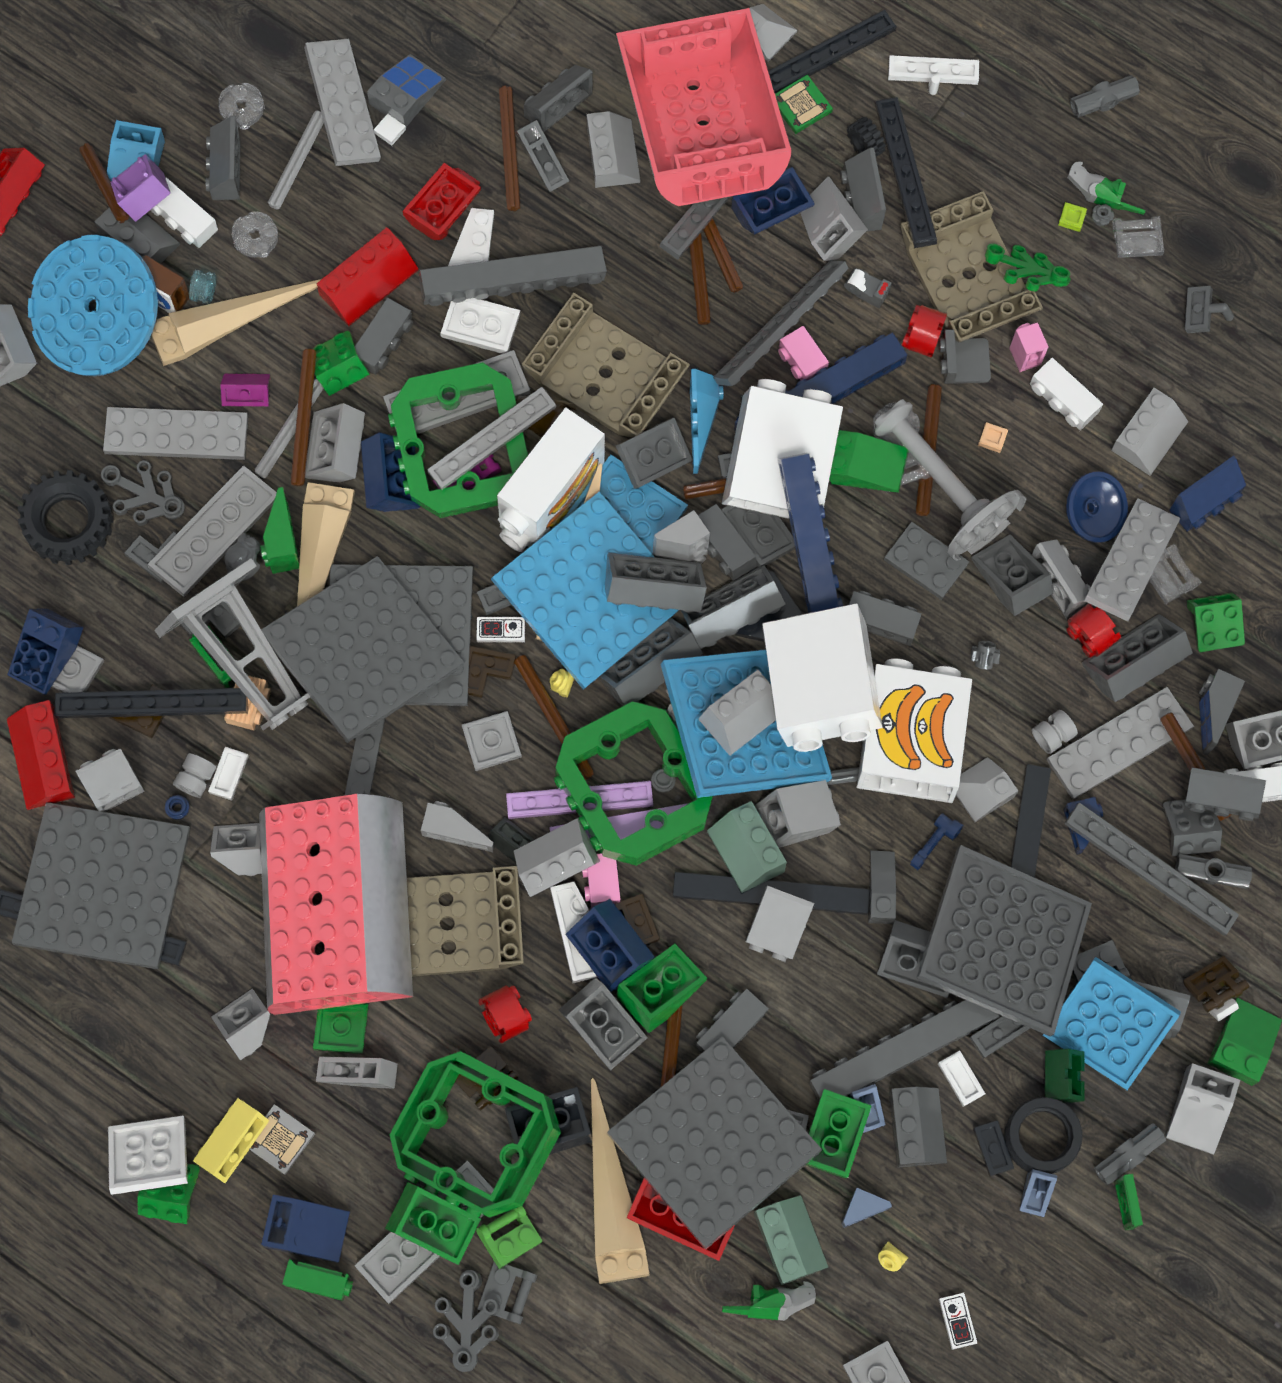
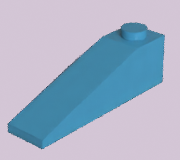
M691 369L690 378L693 474H698L717 414L719 400H723V386H719L716 383L713 375L697 369Z

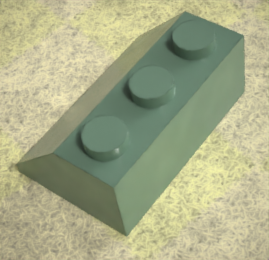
M752 801L730 811L707 830L741 893L785 872L787 862Z
M801 1196L774 1203L754 1212L781 1285L828 1268Z

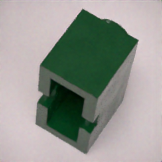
M1069 1048L1045 1051L1046 1098L1057 1099L1062 1103L1085 1101V1081H1081V1072L1085 1071L1084 1051Z

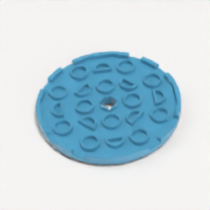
M85 235L59 245L42 262L32 281L34 286L31 298H28V317L31 318L34 330L32 334L45 356L58 367L85 376L110 374L132 362L150 339L158 309L156 285L151 271L142 257L130 246L119 240L100 235ZM95 299L96 311L90 312L89 303Z

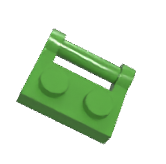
M523 1206L507 1212L488 1225L483 1224L476 1228L479 1238L499 1269L542 1243V1239L528 1219ZM517 1219L520 1226L495 1241L492 1239V1233Z

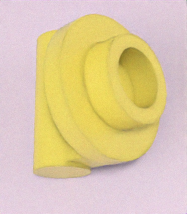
M564 669L554 672L550 678L551 690L559 693L562 697L568 698L574 678Z
M890 1242L886 1243L878 1255L880 1264L889 1271H898L908 1259L905 1254Z

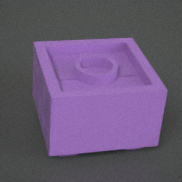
M146 154L138 157L134 164L116 178H112L110 182L117 204L135 222L171 194L164 173Z

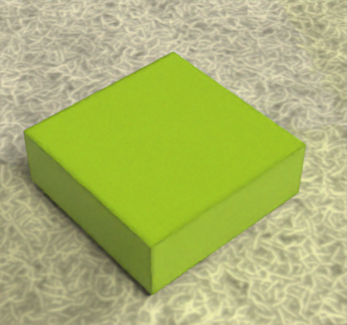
M1065 202L1058 225L1080 232L1087 209Z

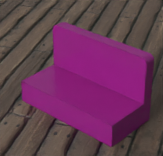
M224 374L220 384L222 406H269L270 374Z

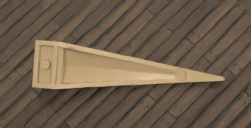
M320 280L169 313L168 316L156 319L151 337L163 366L186 359L243 325L317 289L316 283Z
M309 482L307 484L302 512L297 607L324 590L331 565L334 562L351 515L355 494L353 489Z
M592 1078L595 1259L599 1284L649 1276V1268L639 1225L627 1219L632 1202L614 1142L607 1135V1132L610 1130L595 1079Z

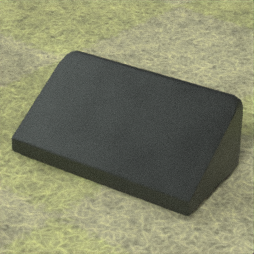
M506 817L491 830L488 836L493 842L494 847L515 863L514 850L534 841L531 836Z

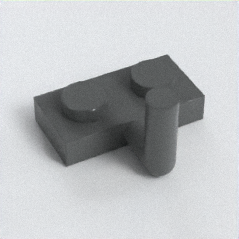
M1211 286L1188 287L1185 322L1187 333L1210 332L1211 313L1221 312L1227 321L1233 320L1234 314L1226 303L1212 304L1213 289Z

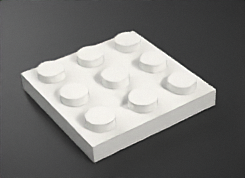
M184 1116L108 1127L109 1190L111 1195L188 1183Z

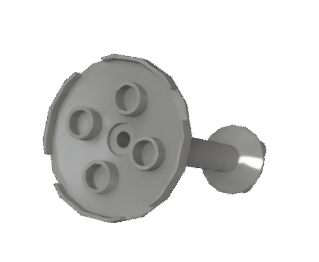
M902 399L887 413L877 418L875 421L877 425L875 434L883 436L893 432L963 512L961 516L962 526L950 543L947 551L954 560H961L958 555L966 551L972 555L997 537L1010 524L1007 518L1013 513L1015 508L1019 511L1022 510L1026 497L1019 490H1014L991 501L985 498L977 500L907 421L913 405Z

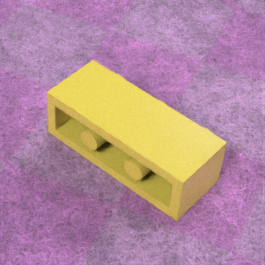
M237 1098L228 1109L222 1121L213 1130L207 1142L198 1151L193 1161L223 1183H226L270 1120Z

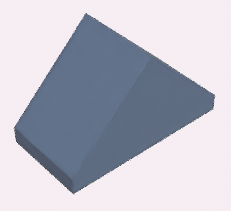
M875 1084L851 1092L849 1098L872 1106L863 1133L886 1125Z
M1034 1169L1028 1172L1020 1211L1044 1217L1057 1181V1175Z
M856 1188L841 1224L845 1228L886 1211L892 1205L885 1199Z

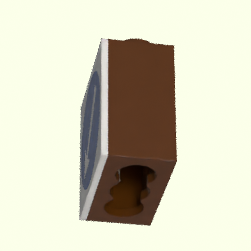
M145 255L143 260L149 267L156 285L158 307L168 313L180 311L190 298L184 278Z

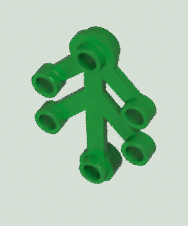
M989 244L987 246L985 260L988 263L998 264V262H1003L1020 268L1006 270L1003 279L1009 284H1015L1018 278L1033 275L1043 276L1028 278L1025 287L1033 292L1038 291L1041 285L1053 284L1054 286L1062 287L1070 283L1069 270L1062 266H1054L1043 253H1036L1032 259L1024 247L1015 245L1011 251L1012 257L1004 255V248L998 244Z

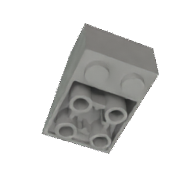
M827 177L810 194L815 206L800 212L811 244L824 261L838 260L868 230L830 177Z
M121 749L109 750L102 755V758L96 761H87L76 771L99 812H106L145 792Z
M1193 1063L1186 1067L1166 1138L1214 1155L1232 1109L1240 1080Z

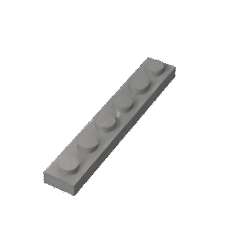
M543 387L539 388L427 469L428 473L443 490L555 409L556 404Z

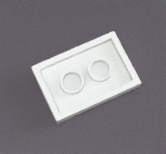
M476 298L466 299L460 303L451 301L440 334L442 338L504 354L509 351L520 317V310L484 300H477Z

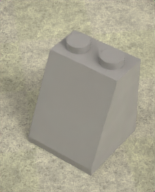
M826 780L776 789L755 805L778 848L828 834L841 825L839 814L835 809L832 793L828 788Z
M766 886L745 941L750 943L749 949L763 953L764 949L773 952V958L786 962L787 958L793 959L814 903Z

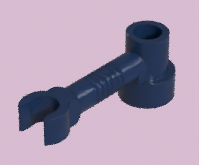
M942 813L934 823L938 828L929 841L913 857L910 865L919 870L942 837L946 836L953 841L959 835L964 825L956 819L953 821Z

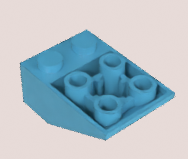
M116 120L111 138L107 175L110 181L134 164L138 157H142L145 154L159 166L165 143L161 128Z

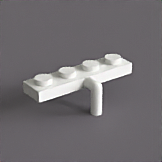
M890 55L888 80L929 82V93L935 95L938 91L939 83L978 85L979 60Z

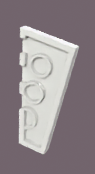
M471 208L448 266L489 261L494 210Z
M575 882L550 887L572 982L576 983L597 978L596 974L565 935L589 912Z

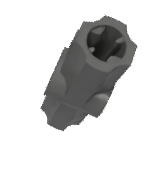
M1132 75L1112 83L1108 81L1101 82L1094 86L1091 91L1071 98V110L1074 116L1078 118L1097 110L1102 112L1114 108L1120 101L1139 95V83Z
M1179 854L1175 864V870L1186 878L1201 880L1209 885L1217 883L1248 889L1252 878V867L1225 863L1218 858L1209 860ZM1208 867L1216 868L1218 876H1212L1208 871Z
M1152 1123L1133 1139L1129 1138L1117 1147L1113 1154L1093 1169L1099 1179L1107 1186L1124 1172L1130 1171L1145 1160L1149 1153L1166 1141V1138L1159 1127Z

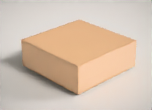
M986 422L978 446L1000 453L1008 430Z

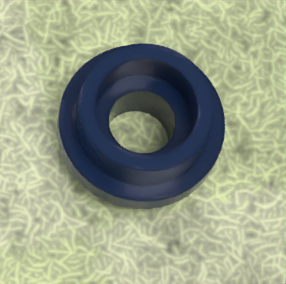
M180 795L170 797L165 803L166 814L175 820L184 818L190 809L187 799ZM175 805H182L180 811L175 812L173 810Z

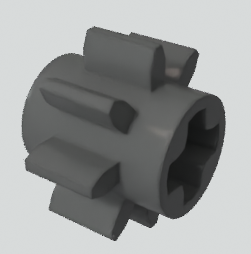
M979 641L978 647L972 646L971 661H975L977 668L992 669L993 663L999 664L1000 649H996V644L991 641Z

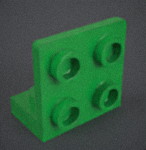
M1234 593L1187 600V609L1195 615L1197 650L1199 652L1245 644L1242 600Z

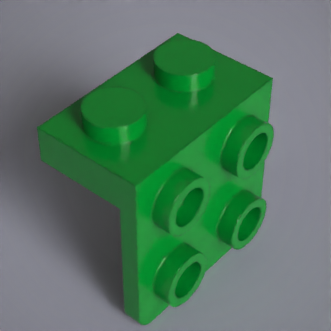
M349 331L339 333L334 338L313 348L316 350L315 376L329 396L370 375L368 368L357 353L352 334Z
M187 1163L188 1183L139 1190L137 1196L138 1215L167 1220L172 1223L187 1224L190 1217V1199L200 1173L199 1166Z

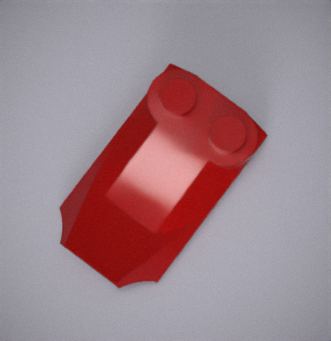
M444 163L403 210V216L413 227L429 238L442 240L448 235L449 228L480 192V182L460 168H451Z

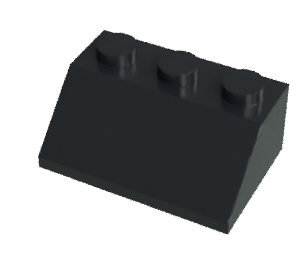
M575 1087L548 1095L547 1097L552 1099L561 1132L550 1154L592 1142L578 1088ZM519 1105L505 1108L514 1144H518L534 1113Z

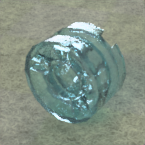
M198 269L194 271L190 283V301L198 302V300H202L205 304L212 302L216 287L215 273L207 272L206 274L203 273V270Z

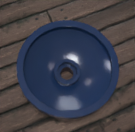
M1090 472L1082 475L1074 482L1067 497L1066 509L1068 520L1073 530L1081 538L1089 542H1105L1114 538L1121 531L1128 513L1127 497L1122 485L1113 476L1104 472Z

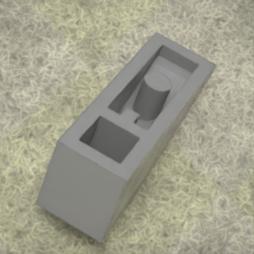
M435 801L434 804H427L421 827L422 836L493 852V842L455 810L449 808L448 804Z
M319 1057L316 1082L370 1088H395L398 1064L382 1058Z

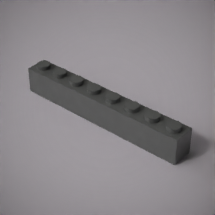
M596 246L420 270L419 283L423 304L438 306L443 302L449 301L460 303L471 298L482 300L493 295L504 297L515 292L526 294L537 289L548 291L559 286L575 287L581 283L598 284L605 279L607 270L602 247Z
M964 1000L959 1004L953 1001L942 1007L943 1012L937 1015L932 1012L922 1017V1023L916 1026L910 1023L899 1029L901 1034L893 1038L890 1034L877 1041L879 1045L870 1049L869 1046H866L855 1052L856 1057L850 1060L845 1057L835 1062V1068L826 1071L825 1068L812 1074L813 1079L810 1080L809 1085L818 1102L824 1089L849 1097L851 1092L868 1087L997 1020L999 1014L968 1000Z

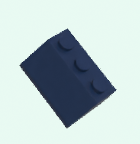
M791 167L785 170L769 189L732 196L731 209L742 227L755 235L815 206V203L794 168Z
M378 433L361 441L366 508L383 512L420 508L418 504L412 501L410 494H405L403 481L407 480L405 472L400 471L398 458H402L400 449H395L393 436ZM415 446L408 448L407 453L409 455L416 454Z
M1232 456L1178 495L1169 511L1180 518L1179 523L1186 532L1193 527L1196 530L1207 522V517L1210 515L1217 516L1225 509L1224 505L1228 502L1233 504L1243 496L1242 491L1246 483L1237 459Z
M611 899L594 906L565 934L610 992L618 988L620 983L654 958V955Z

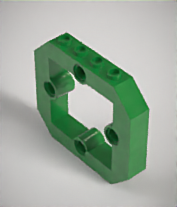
M483 362L409 378L391 404L392 413L388 414L391 428L396 427L397 435L393 436L395 449H400L402 458H398L400 471L405 472L407 480L403 481L405 494H410L413 502L439 518L498 506L497 495L528 456L522 432L505 444L512 474L480 480L477 474L469 471L457 479L456 486L447 487L443 490L429 491L423 465L425 448L423 442L417 438L411 408L439 402L443 409L454 410L460 405L461 397L493 390L498 414L501 417L516 406L511 379ZM447 392H452L455 394V397L452 400H445L443 395ZM409 447H418L419 452L415 455H409L407 453ZM467 481H472L476 485L472 490H466L463 488V484Z
M632 701L565 736L555 768L556 777H554V782L560 791L563 789L567 797L565 799L569 808L572 811L576 810L584 830H588L591 836L589 840L594 850H599L603 857L637 866L705 828L713 796L697 798L680 734L666 710ZM648 728L664 753L662 760L664 773L670 777H678L693 802L669 815L660 809L651 810L645 817L644 828L620 840L602 809L601 797L598 793L591 791L576 765L596 754L603 759L610 760L615 758L620 752L621 741ZM604 741H611L614 743V746L608 748L603 746L602 743ZM675 758L680 761V764L672 765L668 761ZM586 803H593L596 808L594 810H587L584 808V805ZM659 821L663 826L661 828H654L650 823Z
M460 1051L427 1064L390 1133V1139L397 1167L405 1172L404 1178L415 1184L419 1180L426 1183L424 1189L435 1195H438L439 1192L446 1194L445 1200L457 1207L461 1202L468 1206L466 1212L478 1218L481 1214L490 1218L523 1206L561 1132L552 1099ZM459 1074L481 1085L483 1096L495 1105L502 1106L512 1101L534 1113L519 1143L507 1144L502 1148L499 1157L505 1169L491 1195L466 1182L460 1172L450 1167L440 1168L416 1155L430 1128L439 1129L446 1124L448 1111L443 1104ZM501 1086L500 1094L494 1096L495 1088ZM436 1109L434 1118L429 1120V1113ZM519 1153V1160L512 1164V1156ZM453 1176V1183L451 1186L446 1187V1180Z

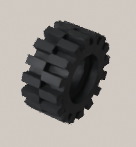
M862 117L847 127V136L851 139L850 143L854 145V150L858 151V154L869 148H874L875 156L877 157L886 150V145L883 142L884 138L880 136V130L876 129L877 126L872 124L868 117Z

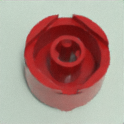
M916 304L902 346L910 351L932 358L947 313Z
M1090 603L1068 619L1069 627L1066 629L1067 633L1073 640L1079 639L1084 645L1081 647L1083 652L1089 658L1100 656L1121 639L1120 633L1115 634L1112 630L1116 626L1110 617L1098 607L1094 609Z
M505 985L479 999V1006L484 1004L486 1009L482 1012L483 1017L495 1037L500 1035V1043H504L529 1029V1022L532 1021L527 1008L522 1009L518 1001L520 995L514 985L511 987Z

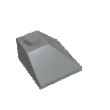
M760 4L749 9L764 59L769 62L797 33V29L767 6Z
M987 757L960 775L956 797L975 823L1013 799L1018 789L1006 772Z
M260 823L214 826L210 851L211 857L237 875L254 876L262 874Z
M252 988L211 1018L238 1058L242 1060L244 1057L253 1054L262 1045L270 1013Z

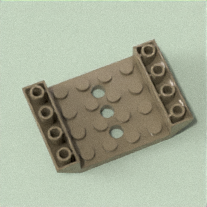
M984 191L930 212L937 237L936 245L914 249L907 221L900 225L907 254L934 309L947 313L943 327L945 330L955 331V340L957 342H962L1043 309L1036 293L1027 290L1022 278H1018L1015 284H1009L1004 281L1003 278L1006 270H1016V267L1003 262L993 264L995 266L993 271H987L983 267V264L987 263L985 251L989 244L1002 246L1005 250L1004 255L1010 256L991 219L993 208ZM964 271H971L975 277L973 279H966L962 273ZM950 279L954 282V286L950 288L945 287L942 281Z
M573 293L526 357L522 366L544 389L564 401L573 403L576 409L616 434L634 437L644 432L690 367V364L671 352L668 357L658 353L593 312V304ZM615 351H622L625 357L621 360H616L612 357V354ZM602 369H609L612 371V375L604 378L600 376L599 372ZM589 387H597L600 392L595 396H591L586 390Z
M517 866L493 868V872L407 878L412 976L493 971L524 964ZM449 894L453 897V902L450 906H442L439 903L442 895ZM450 918L455 922L454 927L448 931L443 930L440 926L442 920ZM447 942H452L456 946L455 952L451 955L442 952V947Z

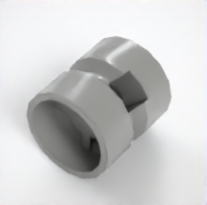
M1058 710L1050 715L1048 722L1042 721L1032 728V734L1036 742L1048 754L1060 748L1062 741L1067 743L1078 734L1075 724L1062 710Z
M189 753L182 764L185 771H180L177 774L173 785L191 796L201 798L206 789L204 780L211 779L216 766L202 757Z

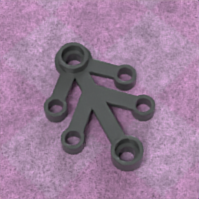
M142 460L137 464V471L142 477L144 487L122 477L116 466L109 465L101 471V478L106 485H118L138 495L127 500H116L113 503V510L117 515H125L129 509L149 503L159 507L147 511L137 510L133 515V519L139 526H144L148 523V520L165 516L168 519H178L183 515L185 505L179 497L174 496L171 486L172 477L168 471H161L157 475V480L163 487L165 498L156 494L151 477L152 467L148 461ZM142 466H148L146 471L140 470ZM110 475H116L114 480H108ZM163 476L169 477L165 482L161 481V478ZM118 505H124L123 510L119 511L116 509ZM177 506V510L173 512L169 511V508ZM139 515L145 516L142 521L137 520Z
M466 1270L460 1276V1285L464 1289L462 1318L452 1307V1302L448 1298L441 1297L435 1302L436 1311L444 1313L461 1334L460 1345L450 1334L451 1331L448 1325L437 1324L433 1329L434 1336L437 1339L443 1340L454 1353L453 1364L461 1372L473 1370L478 1362L477 1354L499 1336V1331L495 1326L487 1325L482 1329V1336L472 1344V1335L492 1315H496L500 1311V1303L497 1300L488 1299L484 1302L483 1309L473 1318L474 1293L482 1284L481 1275L473 1270ZM468 1276L472 1277V1283L470 1285L466 1284V1278ZM442 1301H445L447 1304L445 1310L440 1308ZM491 1302L495 1304V1309L492 1312L488 1309ZM441 1327H444L445 1334L443 1336L439 1335V1329ZM489 1329H492L494 1332L491 1338L487 1336ZM463 1354H466L468 1360L463 1364L461 1357Z

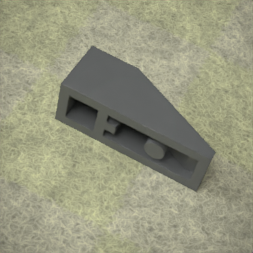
M533 120L514 131L549 192L569 182L537 120Z
M870 851L868 923L893 924L896 919L895 852Z

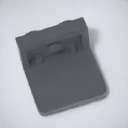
M945 330L943 338L939 339V352L943 353V360L940 362V372L944 374V384L988 383L991 379L988 340L985 338H972L957 342L955 340V331Z
M1186 799L1164 802L1163 810L1172 832L1170 843L1172 856L1220 851L1222 828L1214 811H1191L1190 807L1185 806Z

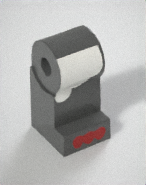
M854 268L844 287L856 295V297L880 309L890 292L892 283L885 279L881 281L861 269Z

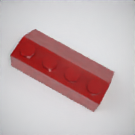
M6 148L0 153V236L5 232V225L9 219L16 215L20 202L29 195V189L32 184L40 178L41 170L45 166L25 148Z
M386 227L316 284L322 299L350 326L419 269L402 242Z
M50 700L25 706L7 718L27 810L45 806L46 803H57L75 798L58 720L54 716L55 708Z
M645 1178L627 1215V1219L718 1261L734 1228L733 1226L705 1250Z

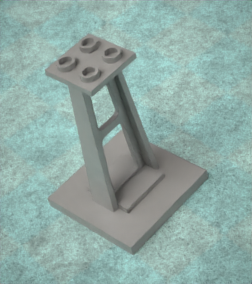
M249 559L173 610L154 631L161 638L184 622L267 720L261 726L262 730L269 726L273 730L289 718L287 713L293 716L307 706L306 700L310 696L308 693L303 697L300 696L236 589V586L256 567L254 561ZM222 602L227 603L254 646V651L239 661L233 659L202 620V615ZM256 658H261L285 694V700L277 706H272L243 670L244 666Z

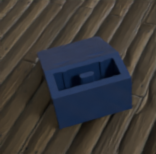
M47 608L29 609L7 675L42 694H47L75 652L83 627Z
M273 1195L261 1245L268 1249L339 1262L350 1212L294 1198Z

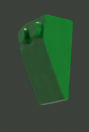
M838 430L829 480L831 484L899 493L909 450L906 447L861 433Z
M283 487L278 488L263 535L265 545H260L265 566H270L272 574L299 569L300 565L289 506Z
M674 944L618 985L617 999L650 1033L669 1019L707 980V977Z
M1236 998L1235 1001L1239 1009L1228 1016L1207 1064L1253 1086L1260 1081L1269 1061L1282 1019L1244 1000Z
M824 1089L808 1132L822 1151L806 1165L847 1179L872 1106Z
M408 1182L385 1229L459 1265L481 1218Z

